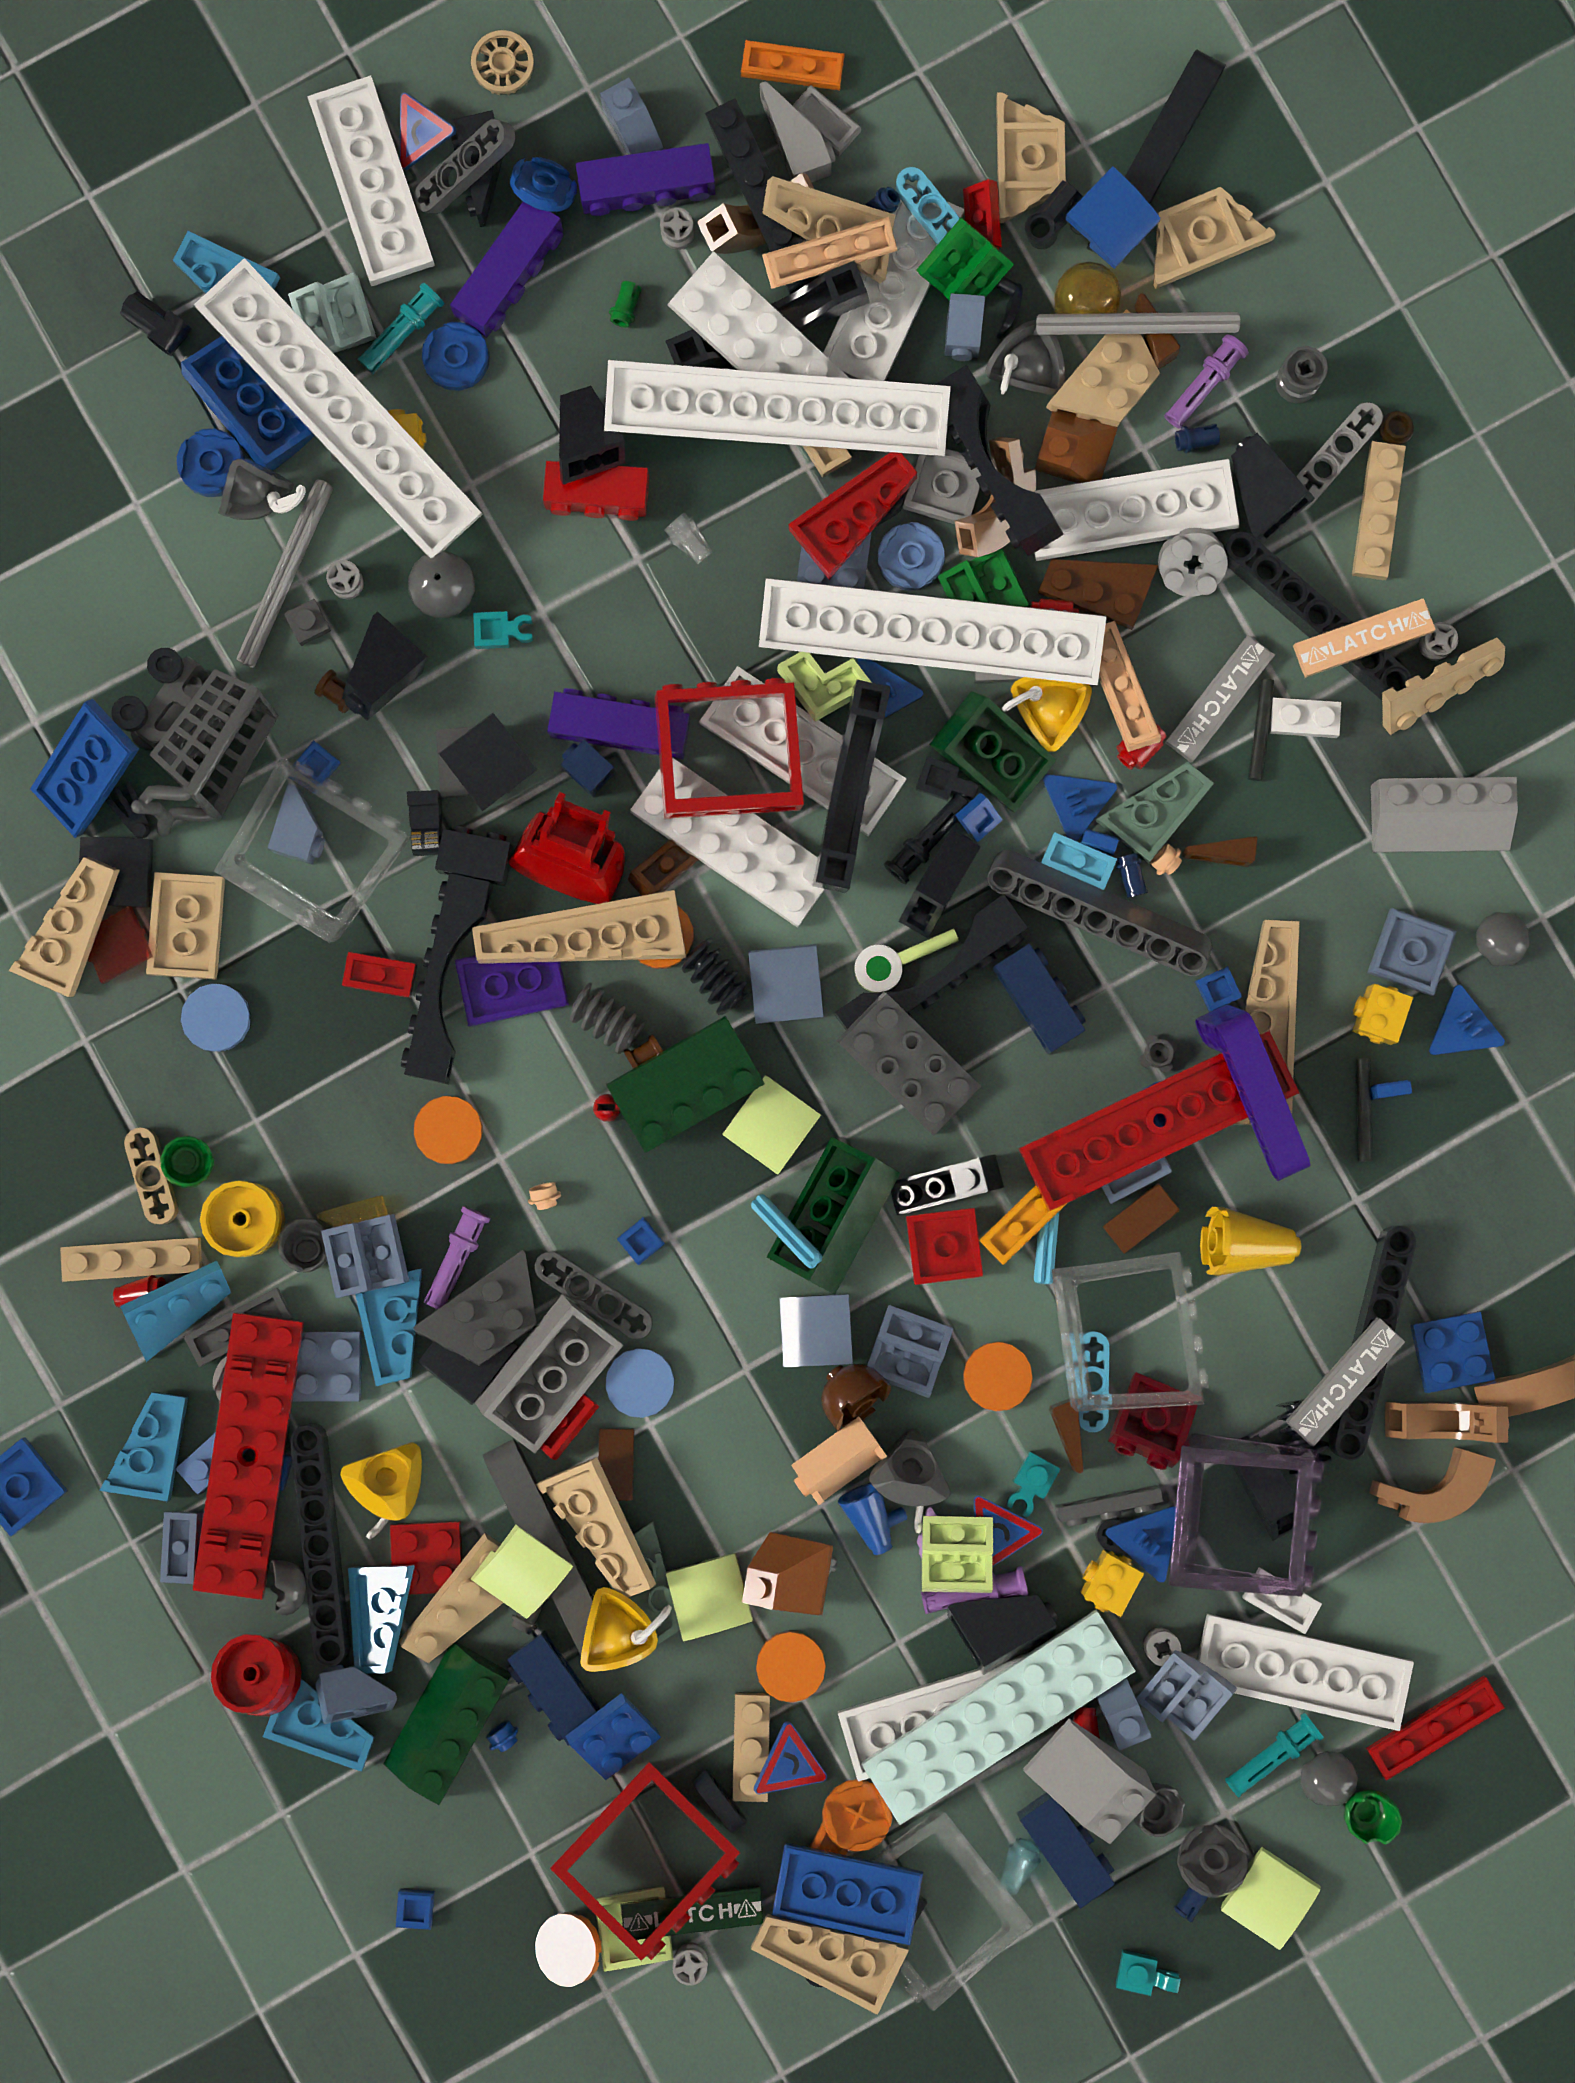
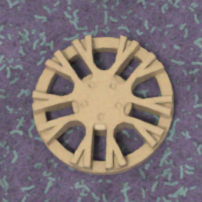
M498 30L486 34L477 42L472 51L471 66L480 86L491 91L492 94L510 95V93L514 94L518 89L528 84L534 69V58L532 50L524 38L511 31ZM497 38H508L506 48L498 47ZM490 42L494 50L492 52L487 48L486 43ZM518 42L520 45L512 52L511 49ZM479 52L489 56V60L486 62L477 61ZM525 52L527 53V61L516 60L517 56ZM490 67V70L479 73V70ZM516 67L526 69V72L516 70ZM493 75L497 77L494 85L486 81ZM512 75L518 76L520 80L512 84L510 82V77ZM500 78H506V86H500Z

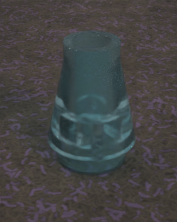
M1017 1838L1015 1843L1009 1845L1002 1878L999 1882V1886L1003 1890L1014 1895L1018 1894L1021 1886L1040 1864L1041 1851L1036 1844L1023 1838Z

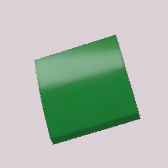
M961 217L916 271L950 301L951 293L980 295L986 298L1012 268L1014 263Z
M1003 548L971 561L966 560L938 575L943 589L950 599L1031 607Z

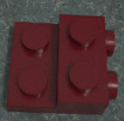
M1136 1372L1132 1376L1123 1405L1117 1413L1108 1442L1115 1444L1114 1449L1122 1455L1134 1456L1137 1453L1148 1458L1147 1464L1153 1468L1160 1470L1167 1469V1466L1173 1468L1180 1461L1200 1399Z

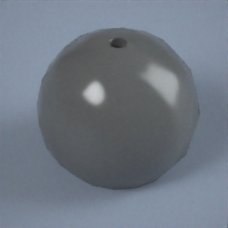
M442 551L433 558L424 555L413 565L408 578V592L413 604L422 613L435 618H451L460 614L470 604L475 592V577L470 566L460 556L447 551ZM436 575L441 576L439 580H435Z

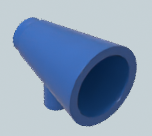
M871 1483L858 1486L846 1492L838 1499V1504L874 1555L883 1554L893 1547L889 1528L907 1520L906 1512L902 1507L887 1514L883 1495Z

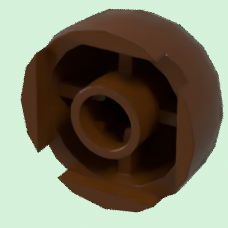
M852 1364L845 1368L839 1365L826 1376L828 1382L822 1390L821 1402L826 1417L835 1429L839 1431L841 1426L845 1427L857 1417L864 1421L876 1411L872 1405L878 1398L884 1403L891 1392V1386L879 1372L867 1365Z

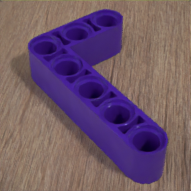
M1225 1005L1196 1018V1027L1205 1045L1222 1052L1266 1163L1274 1178L1279 1181L1310 1167L1311 1164L1258 1029L1247 1011Z

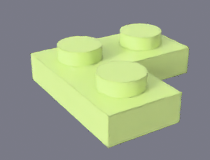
M799 652L778 664L777 670L786 683L794 682L795 696L815 722L850 702L856 680L871 682L854 658L825 674L810 653Z

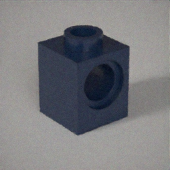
M585 740L579 745L573 743L562 755L564 759L561 763L563 770L592 797L616 774L614 767Z

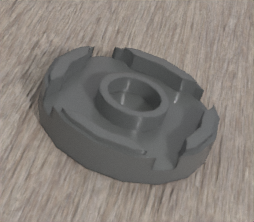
M1198 1826L1186 1835L1178 1849L1177 1863L1182 1878L1191 1889L1203 1896L1217 1898L1231 1894L1242 1884L1248 1873L1247 1851L1244 1843L1236 1833L1224 1826Z

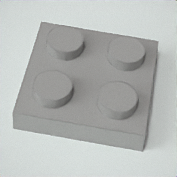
M945 449V456L919 454L915 466L917 479L908 489L903 509L951 524H955V520L971 516L980 489L976 478L981 476L977 467L971 470L962 453Z

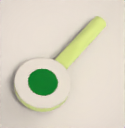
M951 929L899 953L884 945L869 946L856 959L854 966L855 977L858 983L870 992H887L899 982L903 965L958 942V936L955 930Z

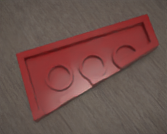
M890 452L790 522L788 529L830 580L917 479V471L902 453Z

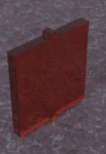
M131 906L103 920L99 926L88 961L93 963L102 984L111 981L153 957L144 936L146 930L140 927Z

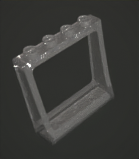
M281 759L278 761L214 872L328 943H331L342 937L411 836L399 829L401 823L387 814L379 817L371 812L372 805L366 800L357 796L350 799L342 794L344 788L337 782L328 778L321 782L313 778L312 775L315 770L308 764L296 761L295 765H293L289 760ZM287 778L382 835L388 841V846L337 916L316 905L245 859V853Z
M1180 1252L1052 1269L1070 1404L1076 1412L1205 1404L1203 1389L1209 1388L1208 1376L1205 1367L1199 1368L1197 1357L1199 1354H1204L1200 1333L1194 1334L1192 1321L1198 1320V1312L1195 1299L1189 1300L1187 1287L1193 1286L1190 1266L1183 1267ZM1163 1269L1171 1270L1188 1374V1389L1179 1392L1091 1394L1077 1286L1084 1282Z
M936 1810L869 1859L875 1862L890 1864L928 1836L934 1834L1002 1921L1001 1929L935 1989L930 1990L908 1960L904 1959L899 1972L909 1982L904 1986L905 1990L917 2004L923 2000L932 2011H935L993 1958L1034 1925L947 1814Z

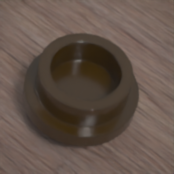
M1400 411L1390 412L1385 415L1379 427L1382 439L1386 443L1396 445L1406 443L1414 431L1411 418Z

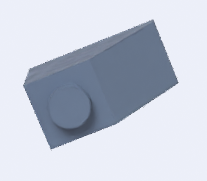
M630 78L600 93L602 110L628 155L664 150L649 112Z
M951 293L947 314L944 356H952V359L956 361H969L972 358H978L985 296Z
M288 783L268 849L275 854L313 865L315 857L319 858L324 848L325 839L321 838L323 832L301 790L295 785Z
M335 1665L325 1668L323 1673L319 1674L315 1683L324 1724L389 1711L393 1709L397 1701L394 1691L355 1667L344 1668L343 1665Z
M1127 1678L1096 1697L1112 1739L1119 1751L1152 1738Z

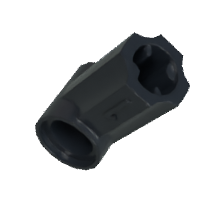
M1062 180L1039 210L1027 218L1025 232L1033 247L1037 249L1050 248L1055 243L1058 233L1068 222L1066 221L1067 213L1083 198L1079 191L1071 184ZM1042 223L1050 226L1046 236L1041 238L1033 236V230L1038 224Z
M138 291L130 294L123 302L120 311L121 316L145 333L155 346L169 356L174 354L192 331L190 326L169 310L165 312Z

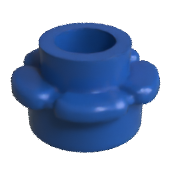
M506 1720L493 1728L486 1735L487 1740L491 1744L489 1749H499L500 1752H504L518 1741L515 1736L518 1733V1727H513L510 1721Z

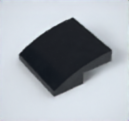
M491 713L438 753L482 811L537 771L494 713Z
M80 837L79 864L84 857H91L120 870L107 906L150 908L153 840L121 837Z
M433 1341L418 1363L473 1405L518 1346L512 1343L484 1364L478 1366L465 1359V1357L451 1352Z

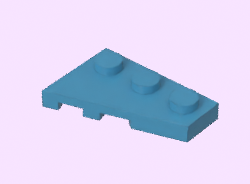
M187 231L173 261L206 294L240 263L244 257ZM246 259L275 290L280 280L278 273Z
M214 1261L121 1305L120 1308L147 1362L227 1297L231 1290L218 1262Z
M422 1269L408 1272L410 1282L355 1294L376 1386L412 1378L416 1332L413 1327L417 1325Z
M151 1392L132 1428L125 1446L119 1452L108 1478L105 1479L99 1491L161 1501L171 1500L188 1397Z
M415 1565L355 1566L348 1568L354 1667L365 1674L387 1673L393 1669Z
M301 1679L300 1688L294 1700L283 1711L270 1716L263 1737L361 1772L365 1767L375 1739L372 1734L353 1719L324 1724L317 1691L303 1679Z

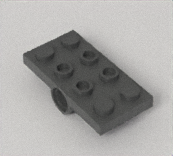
M885 991L836 1040L933 1136L981 1088Z

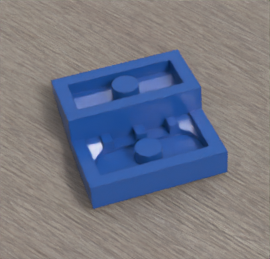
M1113 166L1066 215V221L1090 241V248L1114 269L1161 220L1141 193Z

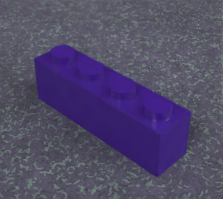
M709 143L576 163L584 214L590 213L593 216H603L608 214L610 210L624 209L626 211H636L641 209L643 205L657 203L659 206H669L676 203V200L690 199L691 201H702L709 198L710 195H716Z
M522 202L451 302L450 307L453 315L462 322L476 328L486 338L492 330L496 332L502 326L506 318L505 312L511 303L515 305L523 296L525 291L524 285L531 276L536 277L541 271L545 255L550 249L555 250L563 238L561 219L552 212L540 210Z
M565 688L563 693L554 691L547 730L550 738L579 743L585 740L588 744L659 756L656 708L650 707L651 703L636 699L630 700V704L617 702V697L607 694H597V698L583 696L584 692ZM668 705L672 758L684 760L690 716L688 713H684V708Z

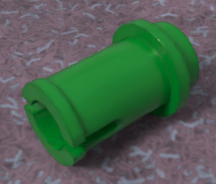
M623 281L621 283L615 306L609 310L611 315L610 321L623 328L629 327L630 323L635 321L633 313L639 295L642 292V288L639 285L634 290L636 283L631 281Z

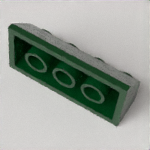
M724 1016L607 1083L606 1086L643 1151L647 1153L758 1089L765 1083L727 1017Z
M831 1137L788 1216L789 1221L822 1254V1261L815 1268H808L779 1237L776 1238L767 1258L835 1295L900 1173L878 1159Z
M454 1642L445 1652L383 1764L409 1789L440 1805L511 1679V1674L458 1642Z

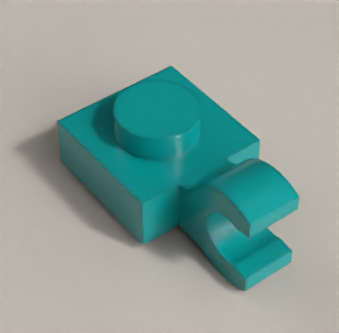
M1122 1950L1115 1985L1118 1989L1151 1996L1153 1986L1165 1991L1178 1993L1181 1978H1179V1973L1157 1969V1957Z

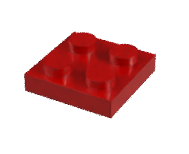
M975 1208L906 1216L914 1285L983 1277Z
M461 1521L390 1525L391 1565H415L408 1595L437 1593L462 1562Z

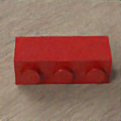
M546 461L543 492L545 509L551 510L552 514L568 516L571 512H584V515L590 518H603L605 514L618 515L619 519L627 521L638 520V516L646 517L649 489L648 468L617 466L563 485L560 480L559 462Z

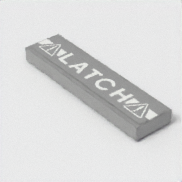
M1247 635L1165 744L1192 763L1275 654Z
M1376 1318L1285 1422L1310 1445L1314 1446L1405 1341L1384 1321Z

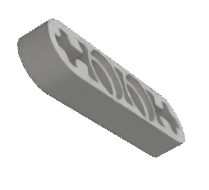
M1366 402L1357 406L1296 476L1304 486L1308 481L1314 484L1309 489V492L1315 499L1302 511L1309 509L1380 427L1383 415L1377 405ZM1369 413L1372 416L1371 424L1367 423L1358 434L1353 429L1362 418L1360 415L1365 416ZM1341 436L1350 438L1353 443V450L1348 453L1340 452L1335 445L1336 439ZM1320 461L1328 463L1331 466V475L1327 478L1318 477L1314 472L1315 463Z

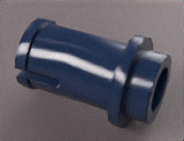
M881 187L877 190L876 196L865 205L893 213L898 208L900 197L892 187Z
M1215 423L1190 429L1187 426H1182L1181 430L1175 432L1176 448L1178 451H1184V453H1190L1191 449L1217 446L1220 443L1219 428Z
M1137 853L1117 858L1119 865L1116 866V869L1121 871L1127 894L1126 897L1131 898L1148 893L1140 867L1142 859H1138Z
M1189 1887L1178 1904L1175 1905L1174 1910L1184 1919L1187 1916L1186 1919L1189 1922H1193L1209 1896H1203Z

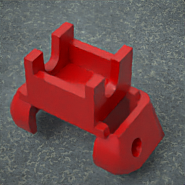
M559 792L554 807H550L547 813L538 812L531 819L508 863L525 877L568 896L594 904L610 902L623 875L625 866L624 849L621 843L614 840L615 832L608 829L611 812L604 810L602 815L566 801V794ZM604 840L602 855L607 856V859L602 869H600L599 864L593 861Z

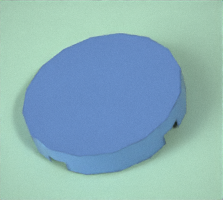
M918 522L893 527L883 536L878 548V566L883 577L892 586L904 591H916L930 586L940 575L945 562V553L940 537L930 527Z
M209 984L199 987L188 996L182 1007L181 1023L185 1035L194 1045L206 1051H226L234 1048L244 1040L250 1029V1009L248 1002L240 992L227 985Z
M636 1348L624 1352L613 1361L607 1372L605 1387L609 1400L617 1410L630 1417L644 1418L657 1414L668 1404L673 1394L675 1378L671 1366L662 1355L652 1350Z

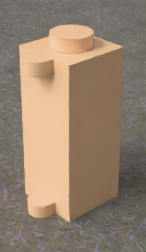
M857 1417L791 1465L798 1475L794 1482L805 1497L811 1494L817 1504L821 1505L825 1502L824 1500L875 1463L885 1459L887 1455L861 1418Z

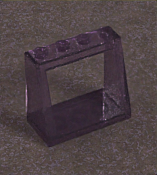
M1193 1433L1181 1448L1169 1585L1184 1588L1302 1597L1306 1586L1312 1587L1314 1566L1308 1565L1309 1552H1315L1317 1544V1531L1312 1530L1313 1517L1318 1518L1321 1497L1315 1496L1316 1482L1322 1483L1324 1462L1318 1461L1319 1451ZM1204 1463L1299 1470L1288 1579L1195 1564Z

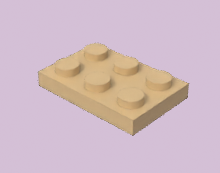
M154 873L147 975L217 980L225 890L224 877Z

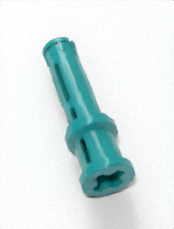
M422 283L419 286L420 291L411 301L400 306V314L357 359L371 374H375L385 360L394 353L415 329L419 330L425 326L424 321L437 307L442 308L445 305L443 300L427 284Z
M1305 1712L1300 1715L1301 1719L1285 1732L1280 1730L1277 1733L1278 1735L1275 1736L1277 1739L1275 1742L1224 1779L1238 1798L1290 1757L1298 1759L1301 1756L1300 1752L1316 1739L1319 1741L1324 1739Z

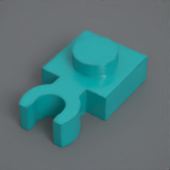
M507 611L473 613L474 646L476 649L510 648L509 638H516L522 643L533 641L532 634H522L519 632L523 624L533 623L532 617L529 615H520L514 621H509Z
M1029 1451L1013 1479V1482L1021 1487L1019 1491L1012 1493L1008 1497L1006 1506L1011 1509L1016 1500L1022 1499L1026 1502V1508L1023 1510L1022 1515L1026 1518L1030 1516L1034 1508L1033 1497L1035 1495L1042 1499L1046 1497L1060 1468Z

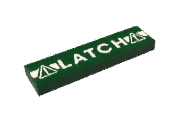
M760 1887L714 1892L702 1906L697 1902L692 1905L686 1912L691 1918L677 1933L671 1929L665 1936L762 1924L763 1911ZM686 1895L620 1903L622 1926L636 1940L647 1939Z

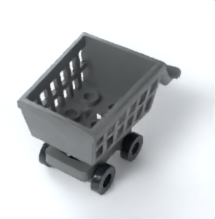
M170 648L155 650L147 660L149 674L156 681L165 683L149 706L146 707L135 696H124L114 703L111 712L112 719L119 728L131 732L132 740L139 748L153 750L150 756L182 786H148L139 799L133 801L131 805L134 813L150 814L158 819L157 833L163 837L169 835L171 826L176 820L208 822L213 819L216 821L221 820L279 717L257 687L217 669H214L209 676L199 663L189 656L182 660L179 654ZM253 708L264 713L259 724L248 718ZM243 723L255 729L250 740L238 733ZM233 739L246 745L241 756L228 748ZM205 741L212 744L210 749L204 745ZM224 754L237 762L232 773L219 764ZM197 755L203 759L200 766L193 761ZM186 768L194 774L190 782L181 776ZM215 769L228 778L223 789L209 779ZM205 784L219 795L213 806L200 793ZM192 798L201 808L175 807L168 811L160 802L152 800L186 801Z

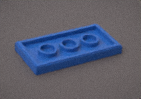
M94 699L88 700L82 705L30 790L73 837L77 838L84 834L139 748Z
M785 1843L772 1916L911 1945L923 1872Z

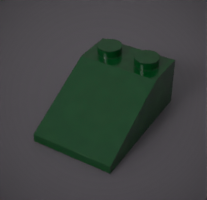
M972 691L929 744L952 765L960 767V771L1014 813L1057 760L988 697Z

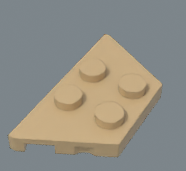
M1002 92L997 93L996 96L997 177L1000 223H1004L1044 203L1062 180L1066 182L1065 122L1051 115H1043L1038 109L1028 104L1024 107L1007 99L1008 95Z
M1218 187L1158 213L1161 220L1156 228L1153 285L1155 289L1268 243L1274 240L1276 234L1270 227L1266 229L1252 217L1253 213L1245 206L1237 204L1229 193L1223 188Z
M1105 334L1049 401L1046 408L1054 412L1060 409L1077 413L1076 417L1086 420L1096 419L1103 424L1118 427L1160 375L1142 335Z

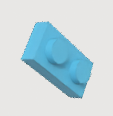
M1054 832L1041 863L1104 890L1117 859Z

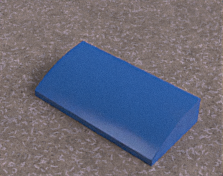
M220 336L181 362L184 378L255 463L273 471L291 458L315 436L223 336Z

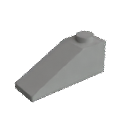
M766 81L760 83V99L790 180L801 173L807 174L811 182L831 176L832 162H835L831 143H824L821 132Z

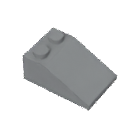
M1071 1719L1065 1722L1023 1768L1024 1772L1083 1827L1109 1844L1157 1795L1144 1768Z

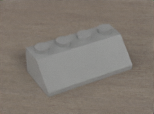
M1517 777L1378 779L1371 785L1372 853L1509 851L1518 813Z
M562 1294L475 1400V1404L482 1415L533 1453H536L621 1349L623 1344L589 1314Z

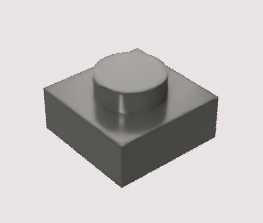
M315 599L284 613L301 646L331 631Z

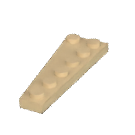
M674 890L472 927L476 958L479 964L687 958Z
M1264 920L1244 1011H1247L1252 1017L1259 1034L1270 1030L1293 1078L1299 921ZM1293 1096L1286 1099L1291 1114ZM1246 1118L1242 1121L1235 1123L1239 1125H1251L1249 1118Z

